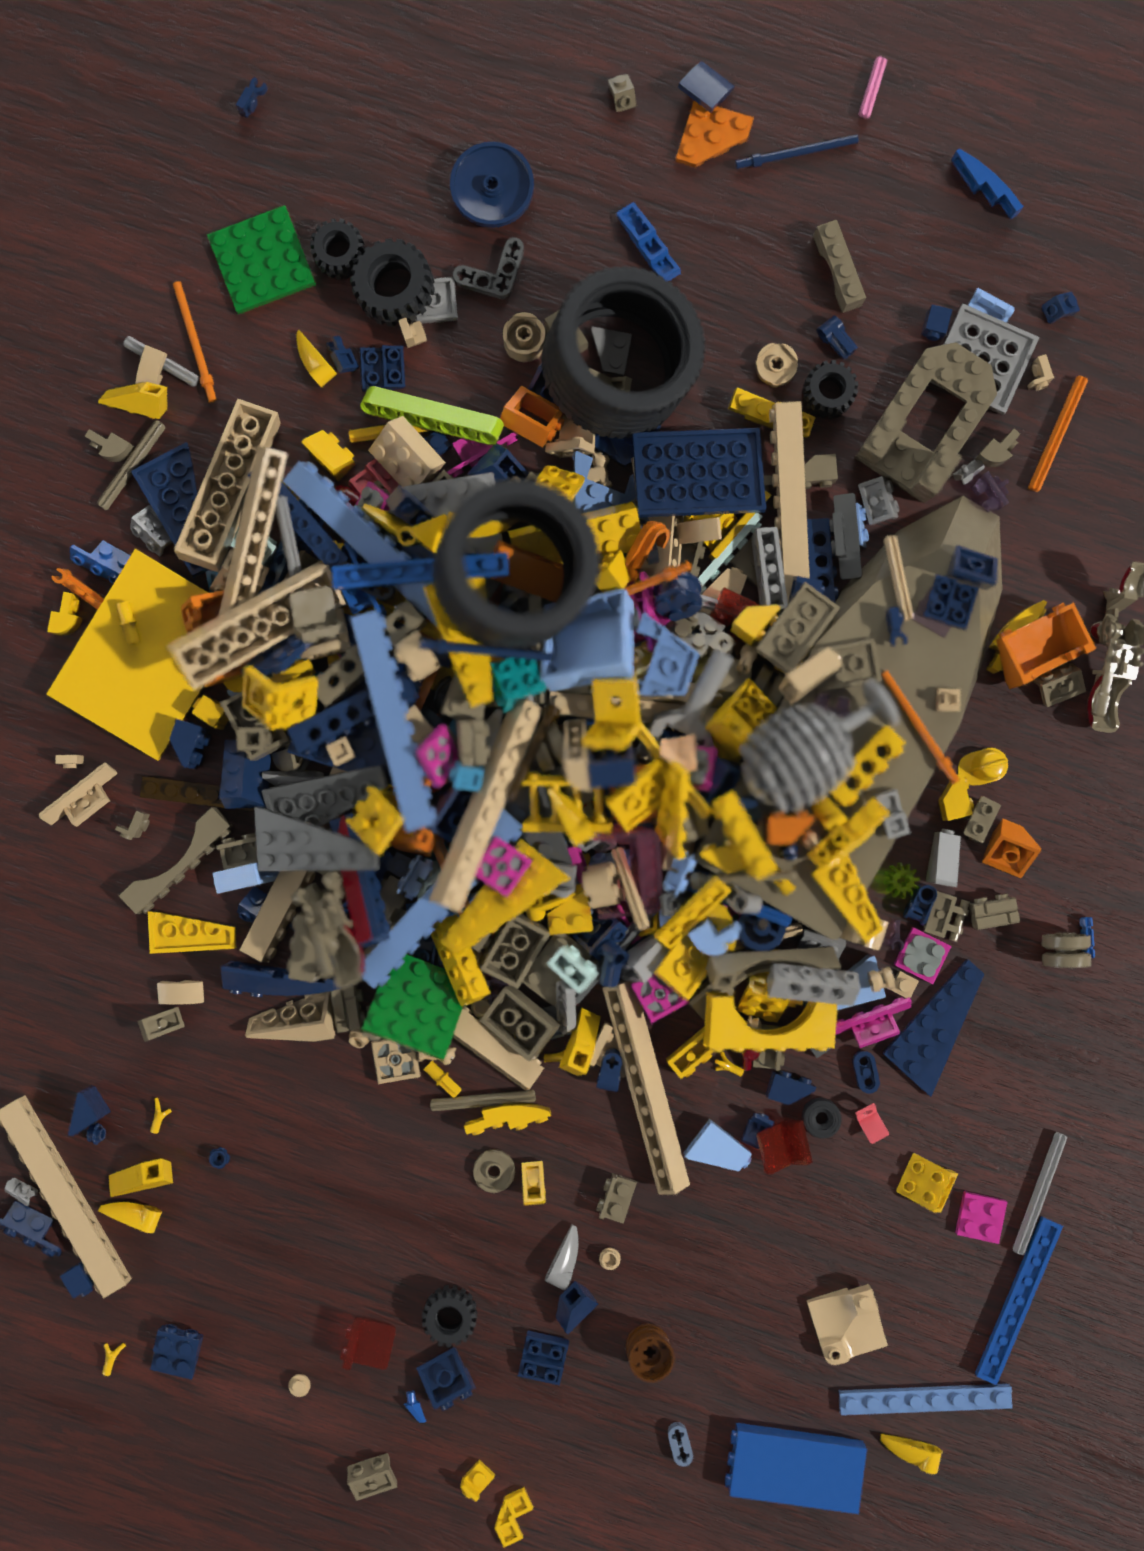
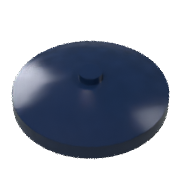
M483 142L470 147L457 159L450 176V190L456 208L467 220L479 226L495 228L508 225L524 214L533 197L534 178L528 161L517 149L501 142Z

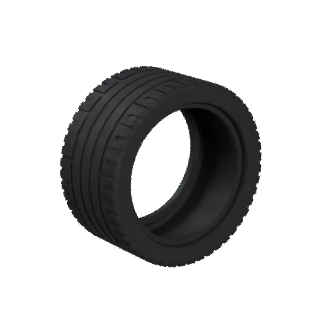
M615 266L611 269L604 268L602 271L598 270L593 274H589L585 279L580 280L568 293L545 338L542 349L543 354L541 356V362L543 363L541 366L543 379L546 381V388L549 389L548 393L554 399L555 405L559 406V410L565 413L569 420H573L574 424L580 425L584 430H589L590 433H597L602 437L608 436V438L617 437V439H623L624 437L632 438L634 433L650 432L656 429L668 419L695 384L702 370L705 357V337L703 336V328L700 326L701 321L697 318L698 314L692 308L691 302L686 299L687 297L676 286L674 287L673 283L664 280V277L660 275H655L656 273L647 272V270L637 269V267L628 268V266H621V268H618V266ZM605 316L620 317L636 323L651 335L662 353L665 364L664 384L657 389L643 393L623 392L606 385L589 370L581 356L577 340L578 327L591 319Z
M508 479L503 480V482L497 481L492 485L484 486L483 489H478L456 509L436 548L435 560L433 562V579H435L434 588L437 590L436 595L440 599L441 607L445 609L444 612L450 617L451 622L455 623L460 631H464L465 635L471 636L473 640L480 641L486 646L525 649L529 646H536L538 643H544L546 640L554 637L586 607L597 585L596 581L599 577V546L596 543L597 538L592 531V525L588 523V518L586 515H583V511L575 505L576 503L572 499L569 500L567 498V495L561 494L559 490L552 489L549 485H543L537 481L530 482L527 479L523 481L513 479V481H510ZM501 519L523 521L541 530L555 545L563 565V586L556 604L550 609L531 615L506 613L488 604L476 592L466 572L464 552L468 536L480 526Z

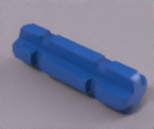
M1081 917L1079 919L1080 926H1082L1080 933L1091 935V947L1082 949V952L1091 954L1092 959L1095 958V949H1093V946H1095L1094 931L1091 929L1093 919L1092 917Z

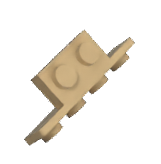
M103 763L39 813L40 819L53 825L66 814L71 824L76 827L110 801L102 785L113 778L117 771L107 763Z

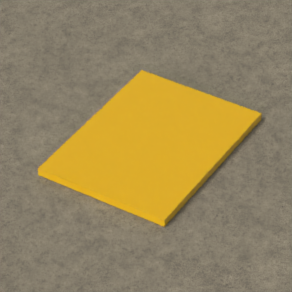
M135 549L46 695L159 761L171 742L170 736L176 719L184 721L204 688L202 685L197 689H193L187 684L167 645L187 635L181 614L182 605L190 596L207 594L208 592ZM126 601L130 603L133 618L137 621L135 625L140 642L137 644L128 645L126 642L123 628L119 625L121 621L116 607L118 603Z

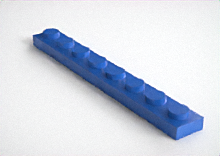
M507 552L464 556L465 568L469 579L509 576ZM435 559L333 566V588L341 590L434 582L433 562Z
M1043 1216L1040 1217L976 1369L975 1375L978 1378L997 1385L1063 1226Z

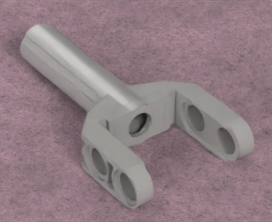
M721 650L713 651L685 707L668 709L654 714L647 730L656 741H658L666 723H668L670 727L687 735L696 734L697 739L700 740L697 746L714 747L711 735L705 729L707 723L704 715L734 660L729 654ZM640 742L636 754L645 758L650 753Z

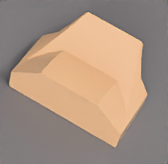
M696 734L673 739H661V756L669 762L678 761L687 771L697 770Z

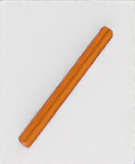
M1079 375L1073 383L1028 486L1029 490L1033 492L1040 491L1088 382L1086 377Z

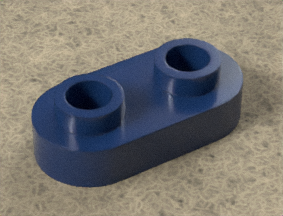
M860 1050L854 1054L852 1059L857 1085L863 1092L871 1094L876 1092L880 1086L876 1062L870 1052ZM862 1057H866L865 1064H860ZM866 1078L871 1079L869 1085L864 1084Z

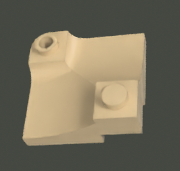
M869 1284L851 1290L844 1288L806 1300L823 1355L829 1364L839 1365L849 1362V1359L854 1356L888 1346L879 1317L877 1303ZM833 1352H839L837 1357H832Z

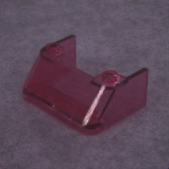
M612 823L613 826L609 833L594 832L595 837L592 838L594 842L614 840L618 844H629L631 873L645 913L653 914L660 911V895L663 894L660 840L657 833L652 829L636 825L627 832L621 824ZM626 895L625 900L620 901L619 904L596 908L599 919L633 916Z

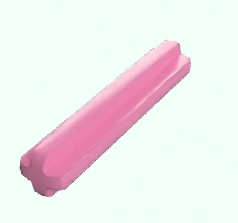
M878 56L875 60L859 112L861 118L868 119L871 115L886 66V58Z

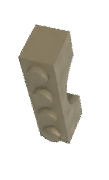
M837 219L817 226L813 237L820 255L827 260L834 279L835 296L841 312L844 313L861 307L866 299V295Z

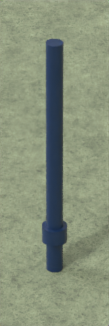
M858 135L763 155L760 153L752 154L749 158L735 160L736 169L749 166L755 168L767 162L856 144L859 141Z
M440 639L438 641L420 640L419 649L437 650V653L446 654L447 651L552 661V653L447 643V640Z

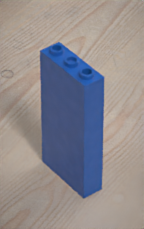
M736 1423L735 1430L731 1431L730 1439L731 1444H733V1450L728 1453L730 1473H726L725 1487H728L730 1496L859 1514L867 1452L863 1440Z

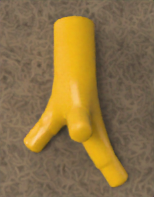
M565 1050L554 1054H544V1062H561Z
M721 1052L720 1055L723 1061L715 1060V1063L720 1065L715 1067V1070H726L741 1077L744 1069L731 1063L725 1056V1053Z
M155 1098V1114L150 1132L157 1134L159 1133L162 1120L172 1111L168 1109L161 1112L159 1099Z
M108 1343L104 1344L106 1352L102 1371L104 1376H110L117 1355L126 1346L124 1343L114 1351L110 1350Z

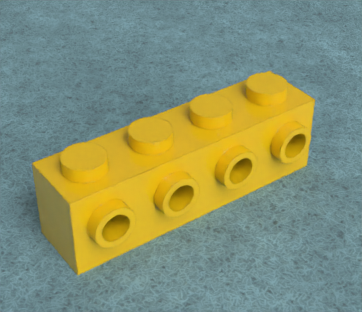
M734 791L713 801L712 805L714 807L711 810L717 820H722L725 826L722 829L727 838H732L736 846L733 848L739 859L743 858L747 866L744 868L749 877H754L755 880L759 881L777 871L778 868Z
M456 914L446 917L441 923L439 921L435 922L432 926L434 931L431 933V936L461 1007L481 1000L490 994V991L471 948L457 956L440 942L458 919Z
M736 1011L737 1016L739 1017L741 1022L747 1025L744 1019ZM704 1027L666 1058L667 1063L680 1079L684 1076H690L696 1070L695 1067L700 1063L704 1064L712 1057L711 1054L714 1051H711L704 1044Z

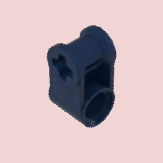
M925 883L917 885L904 909L903 917H909L918 921L921 926H924L937 899L936 889ZM928 888L930 896L927 899H922V890Z
M609 1048L605 1051L598 1073L597 1089L618 1092L622 1058L620 1051L617 1049ZM611 1056L615 1057L613 1064L609 1063Z

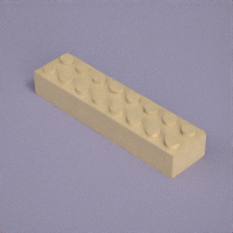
M237 399L174 549L179 559L219 573L240 524L250 481L247 474L252 471L257 446L271 448L281 424L278 412Z
M317 562L167 645L187 684L193 689H197L295 633L289 601L291 593L329 586L332 588L335 609L345 605L346 603L340 590L333 588V576L329 567L321 562Z

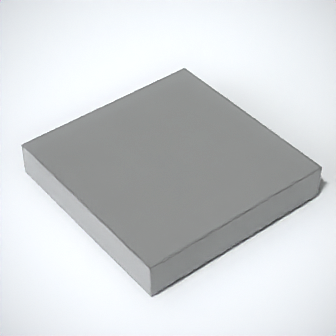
M454 278L434 279L435 292L433 295H430L432 302L430 306H425L426 312L423 315L419 313L416 316V322L433 323L458 320Z

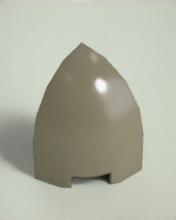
M288 749L271 754L274 764L281 771H289L300 767L304 758L288 753Z

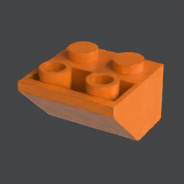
M785 812L769 813V817L764 818V844H793L814 821V816H808V812H791V817H786Z

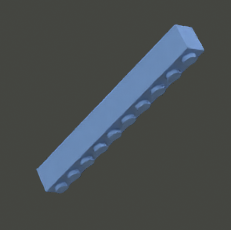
M299 461L283 480L290 489L369 563L412 559L404 550L400 551L395 546L396 542L391 537L384 536L380 532L381 528L375 522H369L364 517L365 513L359 507H353L348 502L350 499L343 492H337L333 488L334 484L325 476L322 478L317 473L318 468L311 462ZM434 582L393 585L438 627L423 591L424 586Z
M377 611L351 617L402 817L405 819L406 831L413 832L434 826V820L437 819L434 806L430 807L429 798H432L428 785L425 786L423 780L426 773L422 764H419L415 753L419 746L417 742H413L412 734H415L412 721L408 722L406 713H409L407 701L402 700L401 692L404 689L401 679L396 677L395 671L398 670L396 659L391 658L390 650L393 647L390 637L385 635L384 629L387 628L385 617L380 616Z
M505 809L501 810L487 847L495 836L509 843L511 840L515 842L523 833L521 831L522 825ZM474 876L469 890L478 883L476 876ZM436 882L389 932L390 939L380 942L365 958L366 967L362 978L373 988L378 986V984L382 987L390 979L389 972L393 968L397 971L405 962L402 958L407 953L412 954L420 946L417 942L422 937L426 939L434 931L432 927L437 920L441 923L449 914L446 908L429 901Z

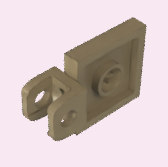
M701 610L691 617L676 621L668 630L699 653L698 659L700 660L706 653V656L710 658L714 650H721L730 656L733 652L734 640L724 633L726 626ZM692 629H699L701 634L696 633L693 635Z

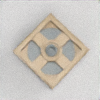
M386 1039L371 1041L378 1084L421 1076L417 1051Z

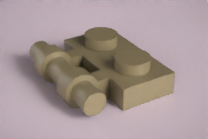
M937 891V899L922 931L945 938L946 931L948 930L951 931L949 940L957 942L959 935H962L963 932L962 925L965 916L968 917L969 910L967 909L970 902L961 900L960 906L957 907L955 906L957 897ZM952 913H957L954 925L949 924Z

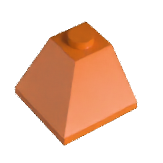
M1002 819L991 836L982 863L1022 878L1041 852V848L1023 826Z

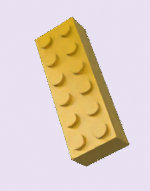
M632 501L583 513L588 518V523L592 525V531L596 535L600 559H603L610 552L615 554L621 550L623 554L628 553L641 530L637 508ZM532 525L508 531L511 545L562 564L560 555L553 542L535 526Z

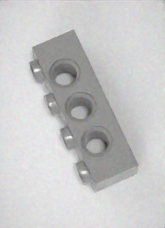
M777 527L756 528L751 536L760 606L778 605L781 607L778 614L780 616L788 606L778 529Z
M773 963L766 980L768 997L853 1006L860 992L857 972Z

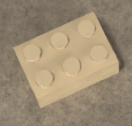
M404 416L389 421L368 450L402 487L431 482L445 464V461Z

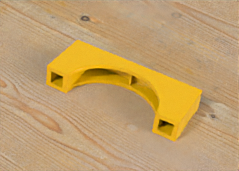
M706 992L704 1044L714 1052H722L723 1049H731L736 1052L752 1049L761 1052L765 1051V1048H773L775 1051H785L786 1048H793L796 1051H806V1048L826 1051L827 1048H835L837 1004L808 1001L803 1012L793 1022L777 1029L761 1030L741 1022L734 1008V999L728 992Z

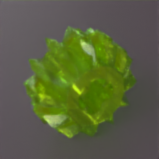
M898 862L897 869L893 865L889 866L892 873L884 872V875L889 877V880H883V884H890L885 890L887 892L893 890V897L900 895L904 899L906 898V893L910 896L913 895L911 888H919L918 885L914 884V881H920V877H913L917 870H910V864H906L903 867V864ZM901 877L905 878V882H902V886L900 883L897 882V879H900Z

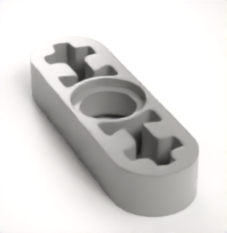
M562 979L556 982L557 1022L561 1024L559 1030L565 1035L576 1030V993Z

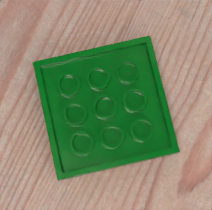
M285 205L207 235L238 314L316 285Z
M406 954L402 958L405 961L397 971L393 968L388 974L390 979L382 987L378 986L362 1031L443 1061L463 1007H461L445 969Z

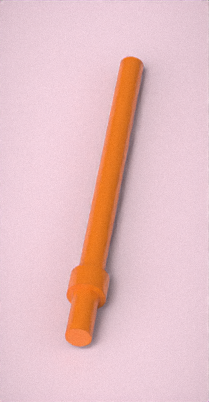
M177 281L173 283V287L201 375L199 378L200 383L205 388L208 401L215 402L217 399L213 389V378L208 373L181 282Z
M685 562L676 567L670 566L663 569L662 573L624 589L630 596L665 580L671 581L676 579L677 575L691 570V564Z
M887 670L882 673L881 677L938 763L936 765L940 771H944L952 785L960 781L951 767V761L948 757L945 758L889 671Z

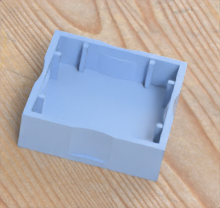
M625 589L592 596L586 607L574 620L554 637L544 642L542 652L552 653V661L541 662V680L545 681L546 686L551 692L591 685L595 677H633L634 602ZM556 603L544 605V611L550 609Z

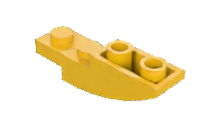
M738 387L734 389L728 409L744 415V418L773 428V422L769 421V410L772 409L775 403ZM802 412L803 437L808 438L815 417Z
M1043 600L1026 608L1012 618L999 633L1011 629L1013 632L1042 618L1046 613L1044 607L1047 601ZM998 634L989 646V648L996 652L986 669L993 674L1000 670L1003 671L996 642L1000 638Z
M873 797L843 826L839 825L808 856L822 871L830 868L875 833L874 829L890 815L889 811Z
M533 1103L487 1106L482 1109L483 1117L465 1122L464 1128L466 1135L472 1133L475 1136L485 1132V1128L491 1126L493 1129L505 1125L504 1122L507 1121L510 1129L521 1130L528 1127V1123L535 1121L538 1124L547 1121L548 1117L551 1116V1110L549 1107Z

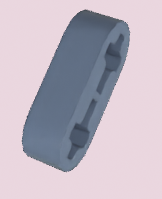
M674 1422L668 1428V1438L673 1457L679 1466H688L693 1460V1453L687 1429L684 1424ZM679 1429V1432H681V1441H677L674 1430ZM680 1447H683L684 1452L686 1454L685 1459H682V1457L679 1456Z

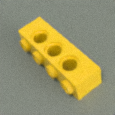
M882 726L853 756L855 765L851 771L848 770V777H852L855 780V787L853 789L847 788L845 779L843 782H839L838 787L832 792L828 790V794L841 807L851 806L858 799L856 794L861 789L865 791L874 782L872 778L877 773L879 775L888 768L887 762L892 757L896 759L904 751L902 747L906 742L889 726ZM879 745L885 749V755L882 758L876 754V748ZM863 761L870 764V771L867 774L861 770Z

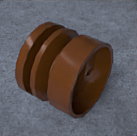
M645 1323L635 1327L629 1333L625 1349L631 1370L636 1377L645 1382H656L669 1375L674 1366L675 1357L664 1330L655 1324Z

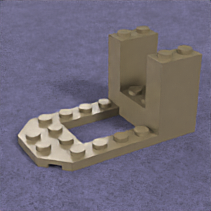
M956 342L926 349L854 458L881 476L891 480L892 483L923 503L936 496L962 458L958 455L959 451L997 396L992 365ZM930 381H933L965 402V405L934 452L900 431L906 423L905 418Z

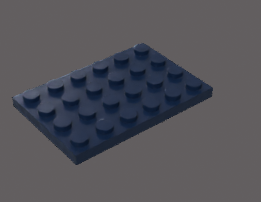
M760 428L638 432L633 434L638 517L761 513L766 511Z

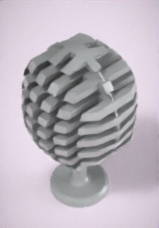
M870 678L862 685L863 694L868 704L843 720L827 710V714L820 707L815 706V704H805L806 708L801 705H795L790 710L787 708L779 711L778 716L776 714L770 716L767 719V723L762 722L757 726V733L752 731L747 737L749 746L743 743L740 748L746 766L742 763L744 779L750 791L767 804L764 798L766 796L781 811H789L785 801L793 809H800L804 807V803L806 805L815 803L816 797L818 799L825 797L828 794V790L832 792L838 787L839 782H843L848 777V770L851 771L855 765L850 750L852 751L849 731L874 715L886 726L894 727L899 724V714L889 695L880 684Z

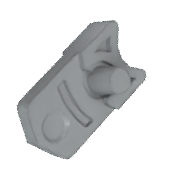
M973 460L968 465H963L953 474L955 480H962L963 485L971 482L973 477L985 468L984 464L980 460Z
M17 1178L7 1181L5 1186V1192L26 1206L29 1205V1198L38 1194V1189L27 1185Z

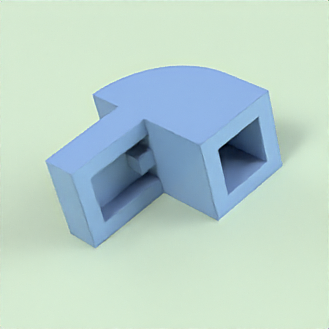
M707 918L697 924L688 933V936L703 953L721 955L727 951V943L730 944L739 937L738 934L740 933L741 926L735 921L718 932L712 921Z

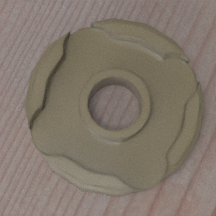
M486 1150L478 1156L474 1163V1179L477 1185L486 1192L498 1193L503 1191L514 1180V1161L503 1150ZM497 1166L500 1169V1174L498 1176H491L488 1173L489 1167Z

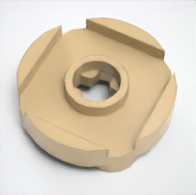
M770 343L763 347L757 356L755 363L757 375L764 383L771 387L785 385L796 374L798 366L797 355L786 344ZM772 361H781V369H774Z

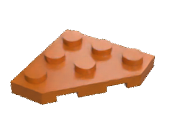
M694 101L675 162L696 168L703 164L704 161L723 154L737 144L740 145L746 142L754 118L717 106L710 113Z

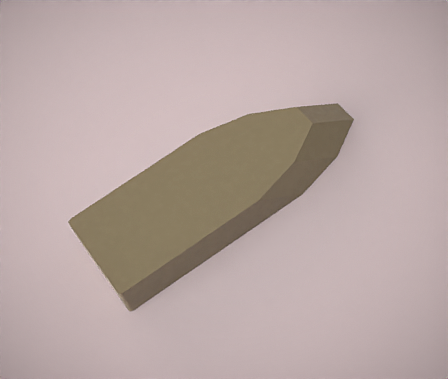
M964 496L900 529L894 535L898 541L913 612V619L904 621L900 629L908 638L906 645H902V640L899 637L895 639L896 646L891 647L889 643L890 632L888 633L885 611L889 608L898 607L884 545L862 568V577L851 579L841 590L838 599L835 601V604L840 609L810 648V650L874 639L881 674L887 670L889 671L943 755L961 724L975 686L1002 593L999 516ZM956 545L998 558L997 583L987 591L979 588L966 631L924 617L936 574L946 577ZM809 652L803 659L800 666L810 660ZM883 678L882 682L878 684L891 698L900 718L899 724L890 728L906 743L902 747L904 751L896 759L892 757L887 762L888 768L879 775L877 773L872 778L874 782L865 791L861 789L856 794L858 799L851 806L841 807L827 794L828 798L848 820L874 797V794L894 788L898 791L902 811L905 812L907 820L936 769V763H938ZM862 686L818 694L816 693V688H814L793 705H790L783 695L774 714L778 716L779 711L787 708L790 710L795 705H801L806 708L805 704H815V706L820 707L827 714V710L843 720L868 703L864 697ZM960 689V711H936V690ZM876 715L849 731L852 757L885 725ZM879 745L876 748V754L881 758L885 755V749ZM863 761L861 764L862 772L867 774L870 771V764L866 761ZM742 774L732 790L738 799L752 794L744 779V774ZM852 777L846 779V787L849 789L855 787V780ZM753 794L763 818L758 820L760 824L754 826L763 844L764 818L769 817V813L785 812L786 817H791V812H808V816H814V821L804 832L812 830L819 836L821 842L830 834L817 819L810 805L804 803L803 808L793 809V811L790 810V806H787L789 811H781L766 796L764 798L767 804ZM714 816L708 823L710 835L701 837L698 840L693 859L697 861V864L718 875L747 873L745 869L727 873L699 855V851H703V846L715 843L716 847L725 846L724 841L732 840V838L728 839L722 829L725 827L722 820H717ZM882 822L874 829L875 833L848 854L852 864L855 865L861 884L864 885L865 890L868 889L896 837L892 839L887 838ZM799 836L794 841L796 847L800 848L799 852H797L798 856L791 861H786V859H780L778 851L784 844H764L767 851L771 853V858L782 871H796L797 877L789 879L793 886L796 887L795 890L784 896L773 880L734 884L749 894L759 895L763 902L792 916L794 920L832 940L839 939L848 922L812 877L811 873L819 867L808 856L812 850H807L803 847Z

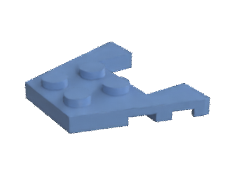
M578 451L573 452V472L585 477L584 484L574 498L575 505L583 511L582 513L631 502L636 498L633 474L630 475L625 494L587 479L593 458Z
M643 613L636 633L657 639L658 642L645 681L637 680L638 695L685 696L699 653L666 630L660 623L658 624L650 618L649 615Z

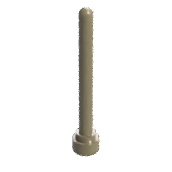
M794 870L775 871L759 881L795 879L797 873ZM701 872L691 873L692 889L700 890L713 876H706V874ZM748 873L715 875L725 884L758 881L754 877L750 878Z

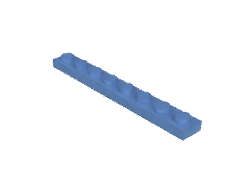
M1009 1384L839 1390V1409L841 1415L1012 1408V1393Z

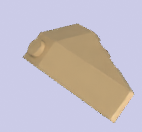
M330 992L304 995L305 998L296 1002L293 1000L286 1002L287 1006L275 1010L272 1008L249 1018L245 1036L247 1038L295 1041L334 1039L336 1026Z

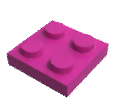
M963 1191L955 1233L960 1236L999 1244L1007 1201Z

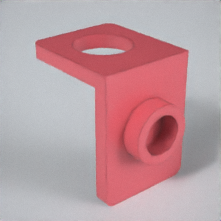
M874 1103L855 1113L858 1123L871 1144L889 1136V1132L877 1113Z

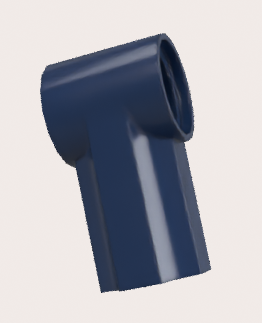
M832 316L817 328V333L821 340L826 344L829 343L842 360L848 358L857 350V345L845 332V327L837 316Z
M609 941L601 949L604 961L599 983L602 986L614 988L619 983L621 969L628 962L629 956L615 941Z

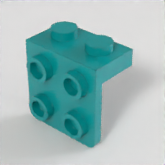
M509 658L491 663V686L495 692L496 704L501 706L503 713L512 711L515 700L545 692L547 686L545 681L541 680V672L535 660Z

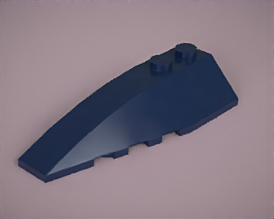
M230 961L221 967L223 989H228L229 993L232 994L249 992L250 996L263 997V995L293 996L330 992L339 989L335 985V975L329 978L321 977L315 982L289 978L287 968Z

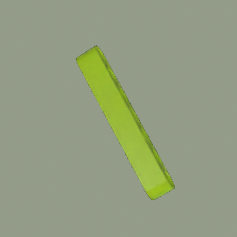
M370 386L367 389L360 404L361 409L365 413L389 420L404 416L413 426L488 445H495L504 427L503 421L495 416L376 386Z

